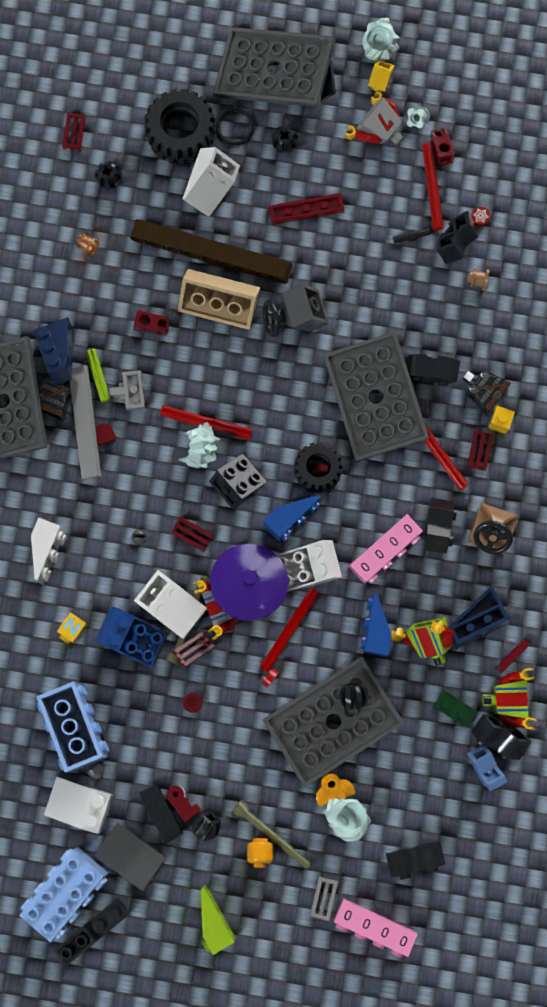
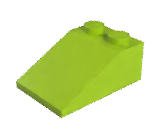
M205 884L201 888L202 944L207 952L211 951L214 955L233 944L235 936Z

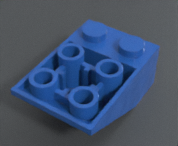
M316 495L277 507L263 520V527L279 543L282 540L287 541L293 535V529L296 526L300 528L307 521L306 516L310 513L313 515L320 508L321 496Z
M374 593L367 600L366 610L369 611V617L366 616L364 620L363 630H366V636H363L361 639L360 649H364L363 654L386 658L389 655L392 635L378 594Z
M111 606L95 642L151 668L168 633L119 608Z

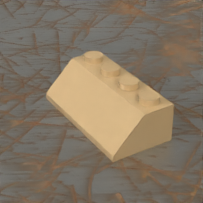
M188 269L182 281L178 312L250 330L260 287Z

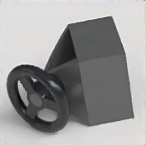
M299 284L282 292L280 310H277L271 300H267L263 304V322L267 333L271 337L278 336L280 325L282 324L308 332L329 324L319 289L305 284Z

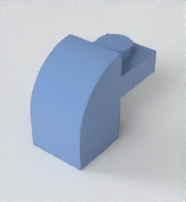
M480 746L467 753L479 779L489 791L507 783L505 775L498 768L492 753L486 746Z

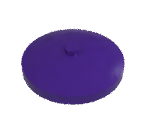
M241 544L228 549L217 559L210 576V590L216 604L227 615L238 620L257 621L270 616L281 606L288 590V575L282 561L271 550L255 544Z

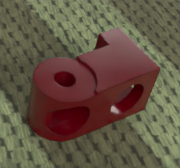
M447 129L431 131V143L433 144L437 167L453 164L455 153Z
M137 310L133 331H144L167 336L170 319Z
M172 786L168 789L167 798L184 822L189 821L202 810L198 804L191 805L185 797V791L182 787Z

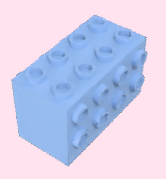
M74 681L36 696L38 710L44 716V726L46 731L50 732L52 747L58 753V763L64 772H73L108 757L107 753L109 752L106 741H102L99 735L102 734L101 727L98 722H94V709L86 701L85 697H88L86 688Z
M79 847L67 850L60 858L62 861L60 866L57 865L51 869L47 875L49 877L47 882H41L34 891L35 897L27 899L20 908L22 913L19 916L49 942H52L54 939L58 941L69 929L66 927L67 924H72L81 914L79 909L82 906L88 905L94 897L92 893L95 890L101 889L107 881L105 877L109 872Z

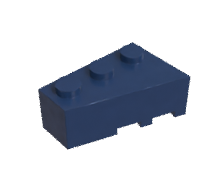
M66 317L33 330L53 384L57 385L72 379V340L74 329L69 318Z
M491 585L448 628L454 632L452 642L457 650L508 625L510 618Z

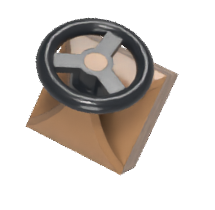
M481 503L477 509L467 543L476 545L480 550L489 554L504 555L512 545V534L518 515Z

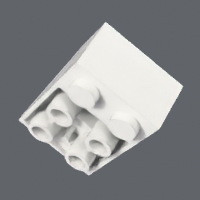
M216 147L200 148L183 200L206 216H210L235 182L240 165Z
M38 518L31 534L34 578L44 585V582L48 581L52 571L50 568L52 563H56L59 557L57 551L60 545L63 546L67 535H65V531L61 526Z
M321 540L277 555L284 564L288 575L287 592L342 578L333 540Z
M157 570L134 600L139 606L182 639L187 636L207 610L203 604L159 570Z

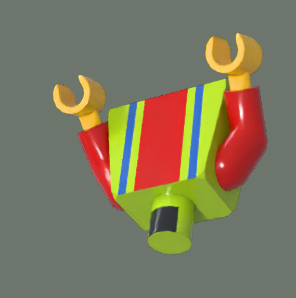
M443 617L414 623L406 632L401 627L397 628V631L392 630L391 640L407 643L421 658L432 657L435 666H439L446 662L443 654L451 648L454 632L448 628L446 618Z
M532 668L507 674L498 680L497 686L493 687V694L482 695L483 706H494V714L498 715L499 719L511 727L536 729L530 727L529 724L532 720H537L528 716L527 680H533L535 677L529 678L527 672L533 670Z

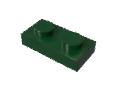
M445 690L442 691L433 705L434 708L465 728L468 727L477 712Z

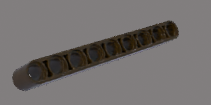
M140 219L135 220L129 237L137 243L282 284L288 283L293 267L292 263L282 259Z

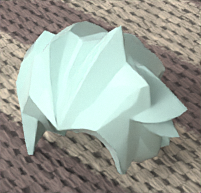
M381 18L367 25V31L362 38V45L368 60L377 61L378 59L385 62V60L392 58L391 53L399 49L396 42L400 37L395 34L393 26L389 23V18Z
M206 422L203 426L199 424V428L186 432L189 440H191L189 443V455L180 458L179 461L185 462L190 467L208 468L209 462L216 460L215 450H217L215 444L221 439L214 436L212 427Z
M335 798L334 801L330 799L327 808L323 811L329 826L334 830L335 836L342 838L344 841L360 840L365 835L367 826L371 822L370 817L366 814L367 808H364L357 799L345 800L342 798L339 800Z

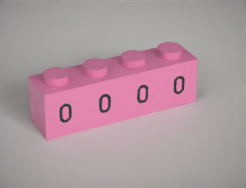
M406 514L359 556L349 568L364 584L368 581L372 583L379 577L377 573L382 568L386 571L393 564L392 559L396 556L400 558L408 551L406 547L410 543L414 545L422 538L420 534L423 530Z
M342 898L333 919L334 923H336V928L345 932L349 929L355 932L354 936L364 941L366 938L373 940V945L381 949L388 947L392 949V954L400 958L403 955L409 956L418 935L417 932L345 898Z

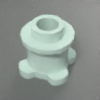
M418 107L415 110L411 108L407 111L409 115L407 125L409 127L417 126L422 128L428 123L430 114L426 108Z

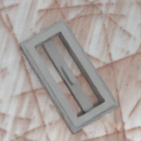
M318 877L310 917L330 921L338 886L337 880ZM325 882L319 913L316 914L315 910L321 884ZM329 884H333L327 914L324 916L323 910Z

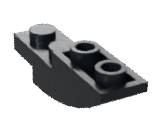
M117 898L58 946L54 952L65 967L68 966L131 913L121 900Z

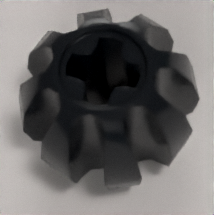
M283 126L278 127V131H274L271 136V143L274 148H277V152L282 153L286 151L288 154L292 152V148H296L298 135L296 131H292L293 128L290 126L287 128H283Z
M106 161L105 164L100 163L97 166L98 170H95L96 182L101 187L105 185V189H110L111 186L117 187L119 180L122 179L120 167L116 163L112 165L111 161Z
M360 683L345 684L339 693L340 703L349 710L365 707L368 702L366 687Z
M208 810L198 812L191 823L193 834L204 841L214 839L221 829L220 818Z

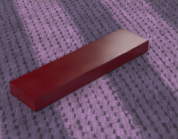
M341 193L268 206L272 225L344 213Z

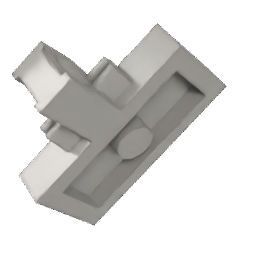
M141 371L122 372L123 383H119V387L109 388L110 398H120V401H125L126 410L145 409Z

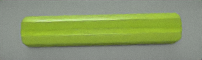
M89 349L86 351L100 401L105 403L111 400L96 350Z

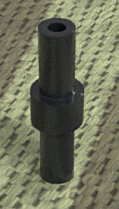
M426 228L418 231H406L405 234L393 236V243L416 241L417 238L429 236L430 230Z

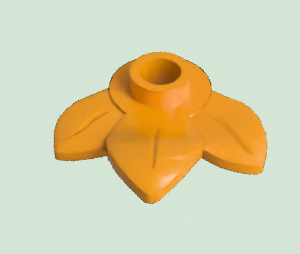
M328 773L321 780V788L316 793V800L319 806L327 804L330 799L333 801L335 798L346 800V797L355 795V789L348 780L340 779L334 773ZM330 781H334V785L332 787L328 786V783Z

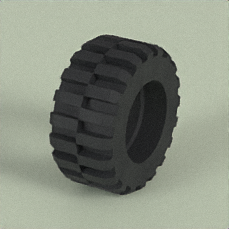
M172 89L171 93H162L161 98L156 97L153 100V105H149L147 109L148 114H145V131L152 151L155 154L158 153L159 158L162 160L167 158L168 162L174 164V161H178L179 165L184 164L185 161L193 163L199 154L200 148H211L216 134L214 113H212V107L206 103V99L203 96L198 97V93L194 91L188 93V89H182V91ZM179 115L191 117L198 124L195 132L185 138L170 137L163 131V127L169 119Z

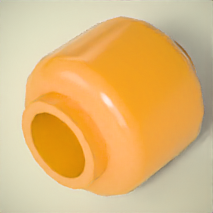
M254 838L247 845V861L254 864V868H266V864L271 863L273 860V845L266 838Z

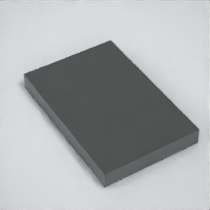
M120 823L115 825L94 855V857L141 891L145 889L166 858Z

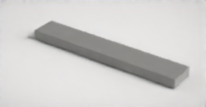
M83 365L72 368L70 387L82 480L100 477L101 469L88 366Z

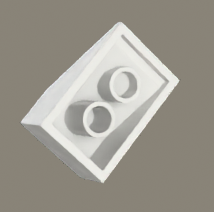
M56 777L44 815L77 828L99 834L101 833L113 794Z

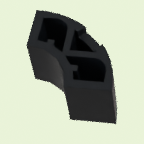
M468 210L448 223L449 227L447 230L441 233L438 239L437 252L445 264L462 259L466 247L478 238L476 224Z
M427 354L408 355L406 366L411 382L417 384L435 382L439 386L447 387L449 384L457 383L460 360L439 355L438 358H432L427 356Z
M431 498L424 550L447 554L448 546L452 547L453 535H450L452 520L455 521L457 509H454V501Z
M482 714L471 731L480 745L496 750L507 760H520L531 744L529 738L517 728L512 727L510 729L502 723L501 719L491 715Z
M440 841L386 853L391 878L399 876L400 880L411 878L412 873L427 870V873L439 871L438 867L446 865Z

